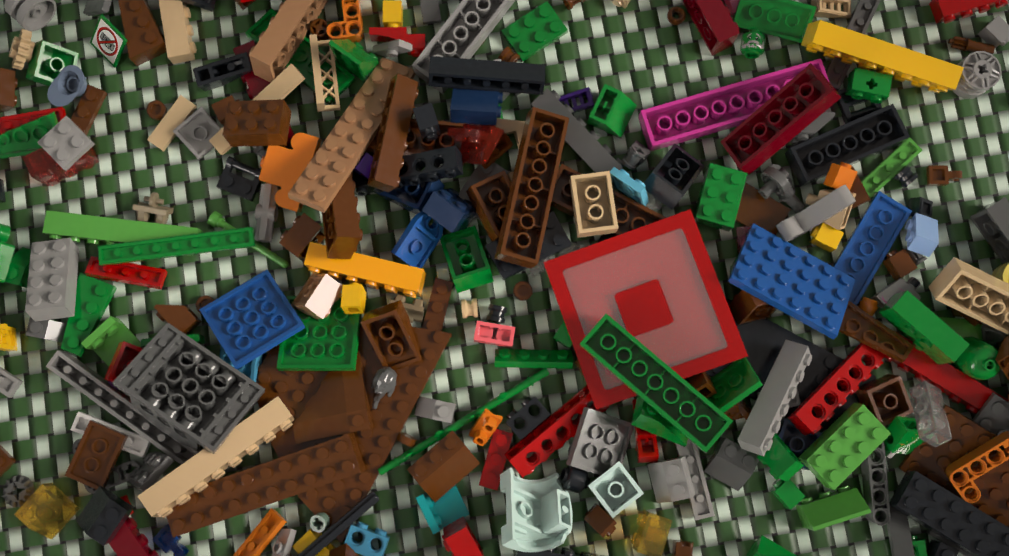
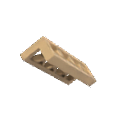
M317 34L309 35L317 112L340 110L334 54L331 48L326 55L320 53L318 49L321 46L330 47V40L318 41ZM325 61L332 66L327 73L320 68ZM327 78L334 83L329 90L322 85ZM330 95L335 99L336 104L325 105L324 100Z

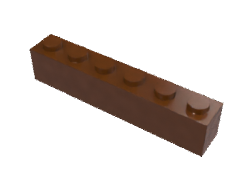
M397 74L390 79L367 185L386 192L397 188L400 183L399 172L404 164V159H402L403 153L408 145L406 139L411 130L410 120L414 114V101L419 93L417 89L418 81L401 74Z

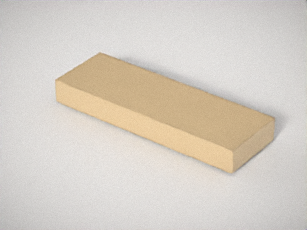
M180 95L147 140L162 151H165L176 136L173 130L191 116L197 106Z

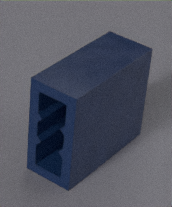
M453 88L450 106L451 122L496 125L497 118H501L502 107L499 104L503 103V92Z

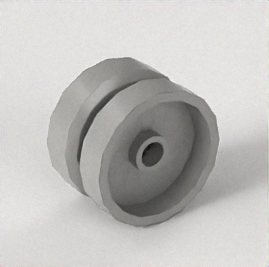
M5 0L4 4L5 11L28 31H36L46 26L55 15L57 9L54 0Z

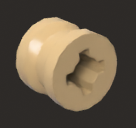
M473 298L471 301L461 299L463 319L468 316L478 317L477 298Z

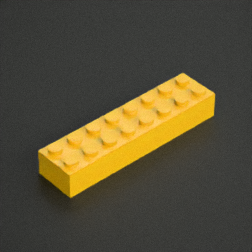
M822 20L808 24L801 44L809 52L817 53L819 51L824 53L823 56L827 58H841V62L852 65V63L859 64L858 67L861 69L870 70L871 68L879 73L893 75L894 80L901 82L907 80L911 82L910 85L920 88L925 86L928 87V91L934 93H947L948 90H956L964 68Z

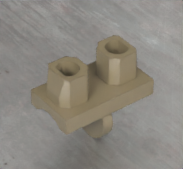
M152 192L150 197L144 196V202L133 204L132 210H136L138 221H149L150 213L155 214L154 223L167 224L169 215L173 213V207L161 206L164 204V199H159V194L156 192Z
M399 294L393 300L390 299L389 304L401 300L411 323L413 321L422 323L424 314L423 300L413 299L412 304L405 303L406 297Z

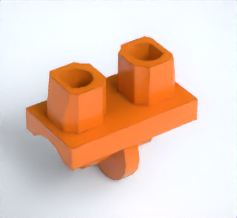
M485 408L469 432V436L473 437V442L484 446L502 422L503 416L495 415Z

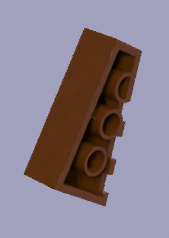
M118 0L125 38L128 40L129 59L136 66H139L166 53L164 35L147 1Z

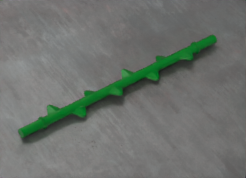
M544 368L531 377L528 376L526 380L506 392L500 393L493 400L443 430L437 431L433 436L398 457L395 456L393 460L378 468L380 475L382 476L396 466H401V463L440 441L452 430L454 432L460 430L461 427L481 416L485 408L491 410L514 395L522 393L524 389L531 385L533 386L534 383L550 374L547 368Z

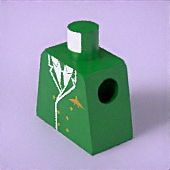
M896 416L887 428L891 434L884 440L886 445L885 456L892 458L896 453L910 454L916 447L927 440L932 433L921 419Z

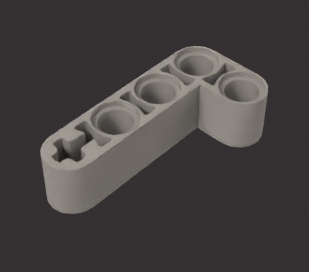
M843 185L795 216L776 225V228L785 242L791 241L852 205L856 200L848 187Z

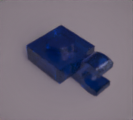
M169 524L165 525L152 539L165 553L172 551L176 556H186L189 552L186 546L179 543L182 538L180 535L172 536Z

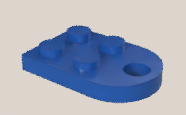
M423 211L416 214L391 253L407 265L422 269L442 237L443 226L434 219L432 225L429 226L428 223L431 219L429 215Z

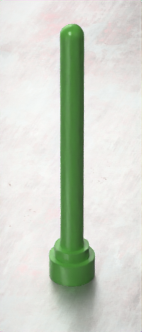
M214 211L207 221L214 228L221 227L224 230L236 229L227 223L223 215L217 211ZM255 241L253 249L281 267H288L289 263Z

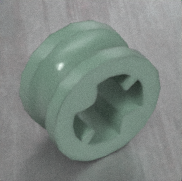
M319 512L310 519L311 529L315 532L320 533L330 525V518L324 512Z

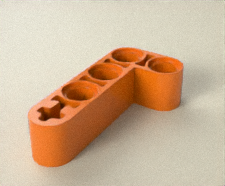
M341 0L344 21L330 23L326 30L330 40L349 39L353 43L355 41L360 42L364 37L360 0ZM350 12H357L354 16H349ZM353 29L359 30L355 34L350 33ZM334 32H340L338 36H332Z
M1009 431L1002 432L947 466L945 470L946 476L966 502L975 503L981 497V492L973 480L1009 459ZM997 450L995 456L989 457L991 451ZM979 461L976 467H971L973 462ZM956 472H961L958 478H953ZM973 488L971 493L965 494V490Z

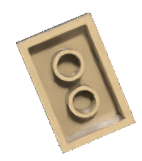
M610 171L571 176L569 183L577 238L616 233L618 222Z

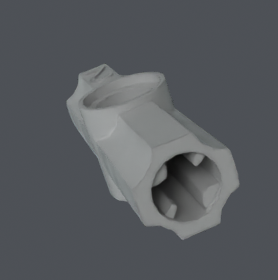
M261 184L259 204H257L255 210V219L257 221L255 241L272 242L274 222L278 218L275 194L279 187L276 185Z

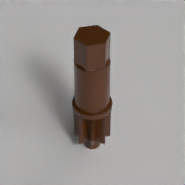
M955 36L953 39L950 38L948 40L951 48L963 51H985L993 54L995 50L994 45L973 41L969 38Z

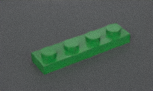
M495 349V367L572 369V350Z

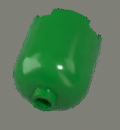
M972 336L964 337L963 339L970 345L952 363L953 367L978 380H988L996 376L1001 369L995 360L999 351L991 344Z

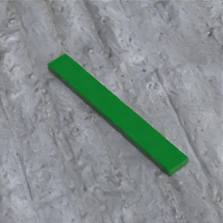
M246 227L98 246L99 265L106 266L255 247L254 228Z

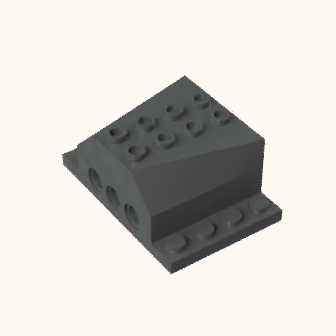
M168 322L113 381L115 387L130 396L131 404L151 424L182 445L195 449L202 446L212 454H215L233 429L242 421L265 392V388Z

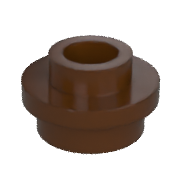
M672 7L667 13V19L673 25L682 24L686 18L685 11L681 7ZM677 14L679 18L675 19L673 15Z

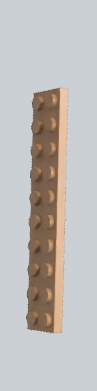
M384 57L381 58L379 64L372 71L289 191V199L325 213L379 131L390 79L397 74L413 79L416 74L412 68Z

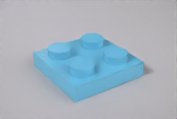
M612 168L610 176L614 188L632 200L646 206L649 200L645 184L638 179H632L623 169Z

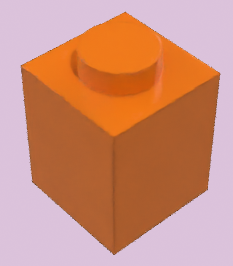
M840 162V165L832 163L823 185L834 189L846 185L850 190L857 171L851 169L852 165Z

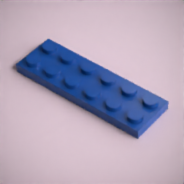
M880 191L875 194L833 265L834 268L855 278L849 301L856 306L912 210Z

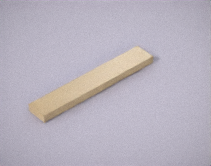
M291 63L253 100L284 99L305 78ZM224 127L209 140L221 155H224L232 148L223 136Z

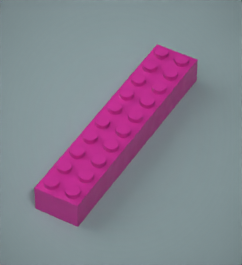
M821 58L641 110L638 119L648 149L650 151L672 146L674 143H682L739 126L810 63L818 68L828 80Z

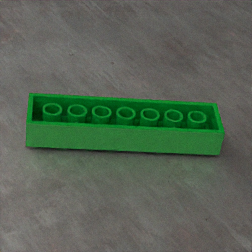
M605 314L581 341L580 346L704 453L712 447L733 422V420L608 314Z

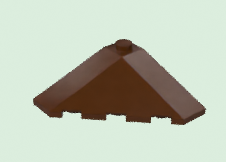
M360 351L357 352L356 370L328 372L320 383L321 387L315 395L311 396L304 407L305 410L293 423L296 443L373 429Z

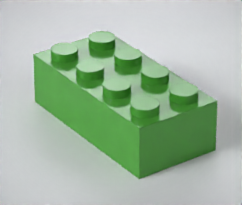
M853 403L798 458L825 487L835 490L891 433L864 404Z

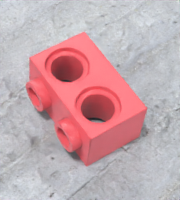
M477 321L474 342L512 348L516 327Z

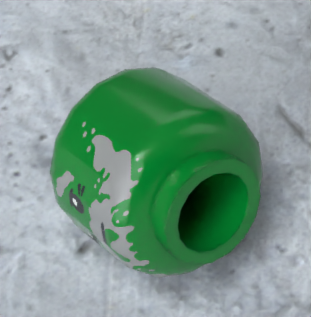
M751 29L749 32L744 33L741 37V53L749 59L758 58L765 51V35L756 29Z

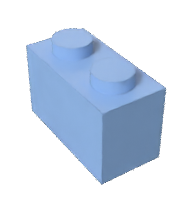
M915 213L912 219L909 218L905 225L907 230L905 237L907 250L930 257L939 244L938 220Z

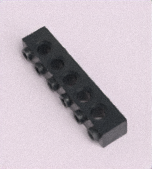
M454 145L403 156L404 164L399 172L400 183L395 189L463 175L462 153ZM353 171L352 180L355 181L354 193L357 196H365L373 192H384L367 185L368 179Z

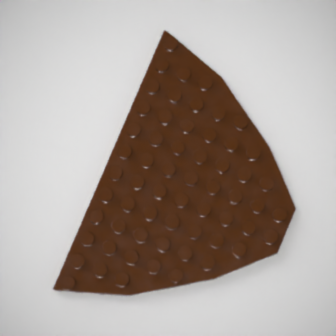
M360 327L358 351L361 354L373 429L354 432L366 470L298 494V497L314 515L324 512L329 516L330 525L328 528L369 494L379 475L378 468L385 464L397 441L396 438L399 432L404 428L452 336L451 333L412 327L422 359L394 369L397 373V380L393 394L388 397L386 393L380 399L377 409H373L372 403L375 388H371L376 372L383 366L363 327ZM277 345L269 350L258 370L256 383L265 388V392L257 402L259 409H261L278 396L295 421L305 410L304 407L311 396L315 395L321 387L320 383L324 377L331 371H279L277 369L280 345ZM292 425L284 432L282 429L275 434L276 438L270 442L278 458L347 434L296 443ZM350 526L336 537L339 542L342 543L345 540Z

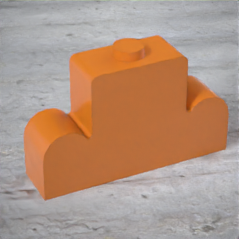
M296 133L291 139L292 150L278 145L268 146L266 155L262 157L260 162L262 169L259 180L281 187L275 194V202L278 206L296 212L302 211L304 204L289 199L288 193L321 147V138L305 133Z

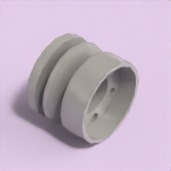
M976 51L969 54L957 64L964 68L956 90L952 91L964 99H974L985 93L1000 80L1002 72L998 59L985 51Z

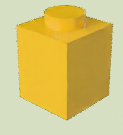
M383 0L382 22L384 27H403V5L401 0Z
M823 222L812 229L810 243L828 252L836 250L844 232Z
M350 283L349 285H343L341 308L345 314H365L367 292L362 284Z

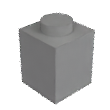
M998 15L978 35L987 44L994 45L995 48L999 45L1003 47L1009 42V25Z

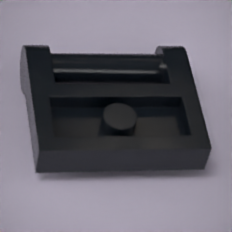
M846 88L837 91L842 97L837 103L845 124L882 108L881 103H871V106L850 112V107L870 100L853 99L851 96L845 95Z
M229 156L216 187L253 202L262 182L259 180L261 168H253ZM233 168L255 176V178L251 181L231 172Z

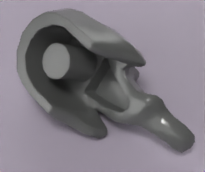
M382 367L373 378L371 388H375L372 403L373 409H377L380 399L386 393L390 397L394 392L397 373L390 367Z

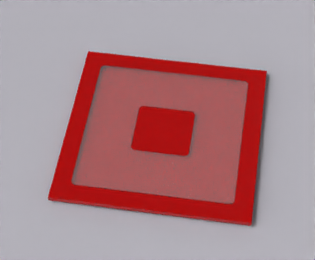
M691 209L543 262L596 410L637 396V394L580 346L581 341L605 314H608L683 379L748 357Z

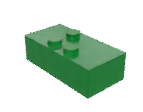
M908 290L893 295L878 312L912 341L917 350L923 351L938 365L955 362L970 345Z

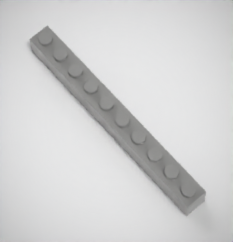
M57 350L46 365L48 369L182 465L202 450L200 447L195 449L180 444L151 424L131 404V399L121 390L113 388L107 380H104L103 377L70 353Z

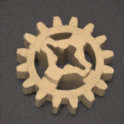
M21 29L19 36L14 37L12 40L9 57L13 58L12 68L22 71L24 63H29L35 45V42L31 41V31Z

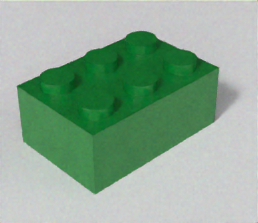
M710 163L705 170L693 216L695 222L728 232L732 230L748 173Z

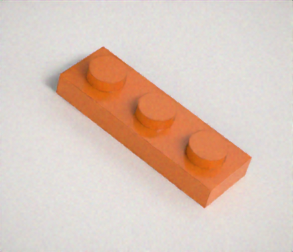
M271 508L233 556H260L287 521L276 510Z

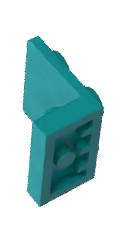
M456 485L436 503L426 492L416 497L433 534L441 531V529L457 519L469 515V511Z

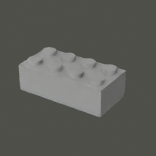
M71 238L34 242L31 245L25 312L35 322L75 316L79 248Z

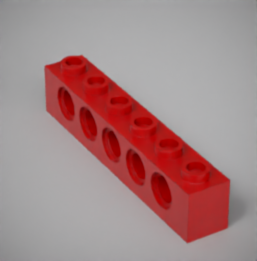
M860 343L799 405L788 419L804 436L810 433H817L822 428L820 424L824 420L828 421L835 414L833 411L836 407L840 408L847 402L846 397L849 394H854L859 389L858 384L861 381L865 382L872 375L870 372L883 364L882 359L886 355ZM824 396L828 399L829 404L825 402ZM812 410L816 412V417L813 416Z
M585 386L504 454L522 477L531 474L536 466L541 462H545L555 450L562 448L567 440L575 436L584 407H587L588 403L593 401L588 386ZM592 403V405L588 407L590 409L596 410L594 403ZM609 406L597 409L596 411L604 412ZM575 414H578L577 418L575 420H572V417ZM563 426V429L557 433V429ZM545 439H548L545 445H541ZM533 452L531 457L526 458L528 453Z

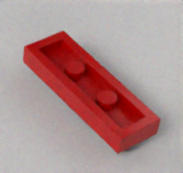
M500 429L494 431L479 486L498 491L500 474L503 473L506 462L504 454L509 451L513 433Z

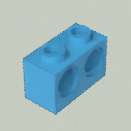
M357 521V524H351L345 543L356 553L363 556H384L391 537L386 535L387 531L376 528L374 531L368 528L369 525ZM355 532L362 533V542L354 540L353 535ZM374 538L381 540V548L376 549L372 546Z

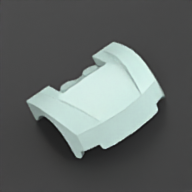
M512 468L500 474V492L506 493L507 524L501 527L502 546L521 552H542L554 549L565 542L567 535L572 530L573 512L569 493L567 490H563L558 480V473L539 480L520 478L514 473Z

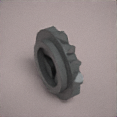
M22 475L13 476L6 480L5 486L2 487V497L5 499L6 504L12 507L27 505L33 499L35 493L33 482L28 477ZM16 486L18 489H25L19 493V497L17 494H12L16 490Z

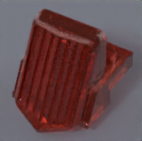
M463 124V128H448L447 135L455 137L454 141L462 142L460 152L462 153L463 163L483 165L487 163L504 130L494 125Z

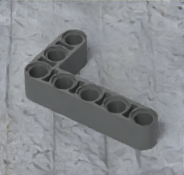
M883 441L874 450V459L871 460L869 455L861 463L864 500L871 510V513L866 514V518L868 521L881 526L889 523L891 517ZM876 471L877 477L873 480L872 473ZM878 491V498L874 500V493ZM880 511V517L876 519L875 514Z

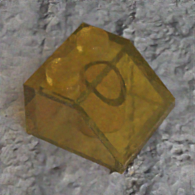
M45 483L31 495L14 515L29 529L49 539H53L80 508L53 483Z

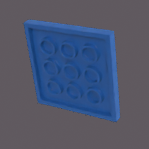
M268 270L263 271L199 309L237 370L305 329L303 322Z

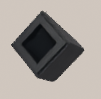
M922 197L909 199L908 209L912 210L909 217H913L915 213L932 217L933 201Z

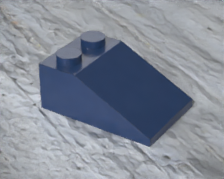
M438 179L436 182L428 181L416 186H403L390 192L374 193L412 213L418 214L422 212L433 191L443 190L445 185Z

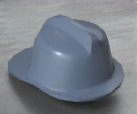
M68 65L62 69L48 88L47 95L51 104L63 107L72 102L75 97L84 94L87 89V78L83 75L82 70L75 65Z

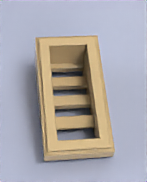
M811 0V5L817 7L814 17H851V0Z

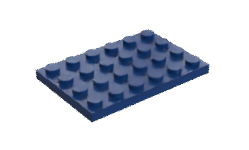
M753 223L749 228L728 282L834 340L838 336L855 278L791 243L785 242L780 237Z

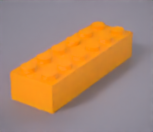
M313 242L309 243L304 265L309 268L308 271H311L312 274L326 273L335 280L341 281L342 278H346L349 283L360 284L362 282L367 287L377 290L379 287H383L386 289V292L397 294L399 291L403 292L404 296L410 298L421 297L426 279L424 269L355 252L351 259L327 258L326 245Z

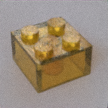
M644 510L643 514L639 513L637 519L639 527L637 533L634 532L631 538L632 548L647 556H662L672 520Z

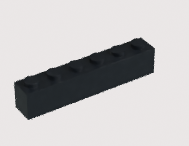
M430 56L428 83L430 87L543 95L545 65Z

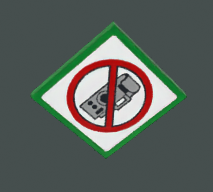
M102 14L99 17L90 43L116 68L128 40Z

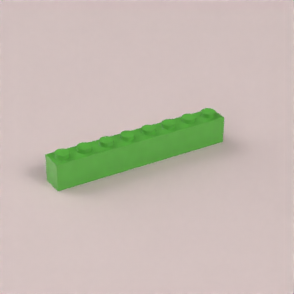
M46 210L42 233L49 235V239L52 240L71 238L76 243H80V240H87L88 244L99 245V242H104L106 245L198 234L203 233V231L193 227Z

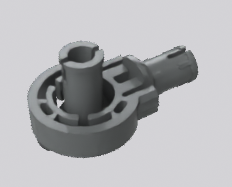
M772 164L760 174L765 185L758 192L763 198L767 199L772 193H775L780 198L779 201L786 202L794 213L800 212L805 207L795 195L796 189L793 188L790 175L785 169L777 164Z

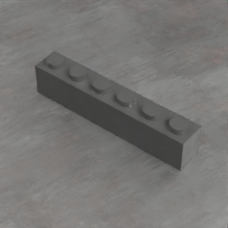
M547 88L543 95H539L531 103L533 107L569 118L565 141L595 173L611 171L613 167L618 170L623 169L625 165H623L622 161L618 157L614 159L610 155L612 153L611 149L606 144L602 146L597 141L599 137L594 131H587L585 128L587 124L580 117L576 119L572 115L573 109L567 103L563 105L559 101L561 97L554 89L550 91Z

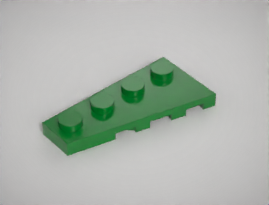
M55 111L1 133L0 159L46 152L37 142L58 123Z

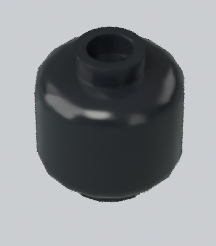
M568 465L560 473L559 481L565 490L581 493L590 484L588 472Z

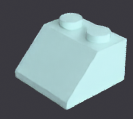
M620 461L588 485L612 518L644 494Z

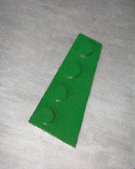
M83 273L79 274L76 289L75 316L68 318L61 346L62 350L82 357L86 348L81 343L96 330L117 289L115 286Z

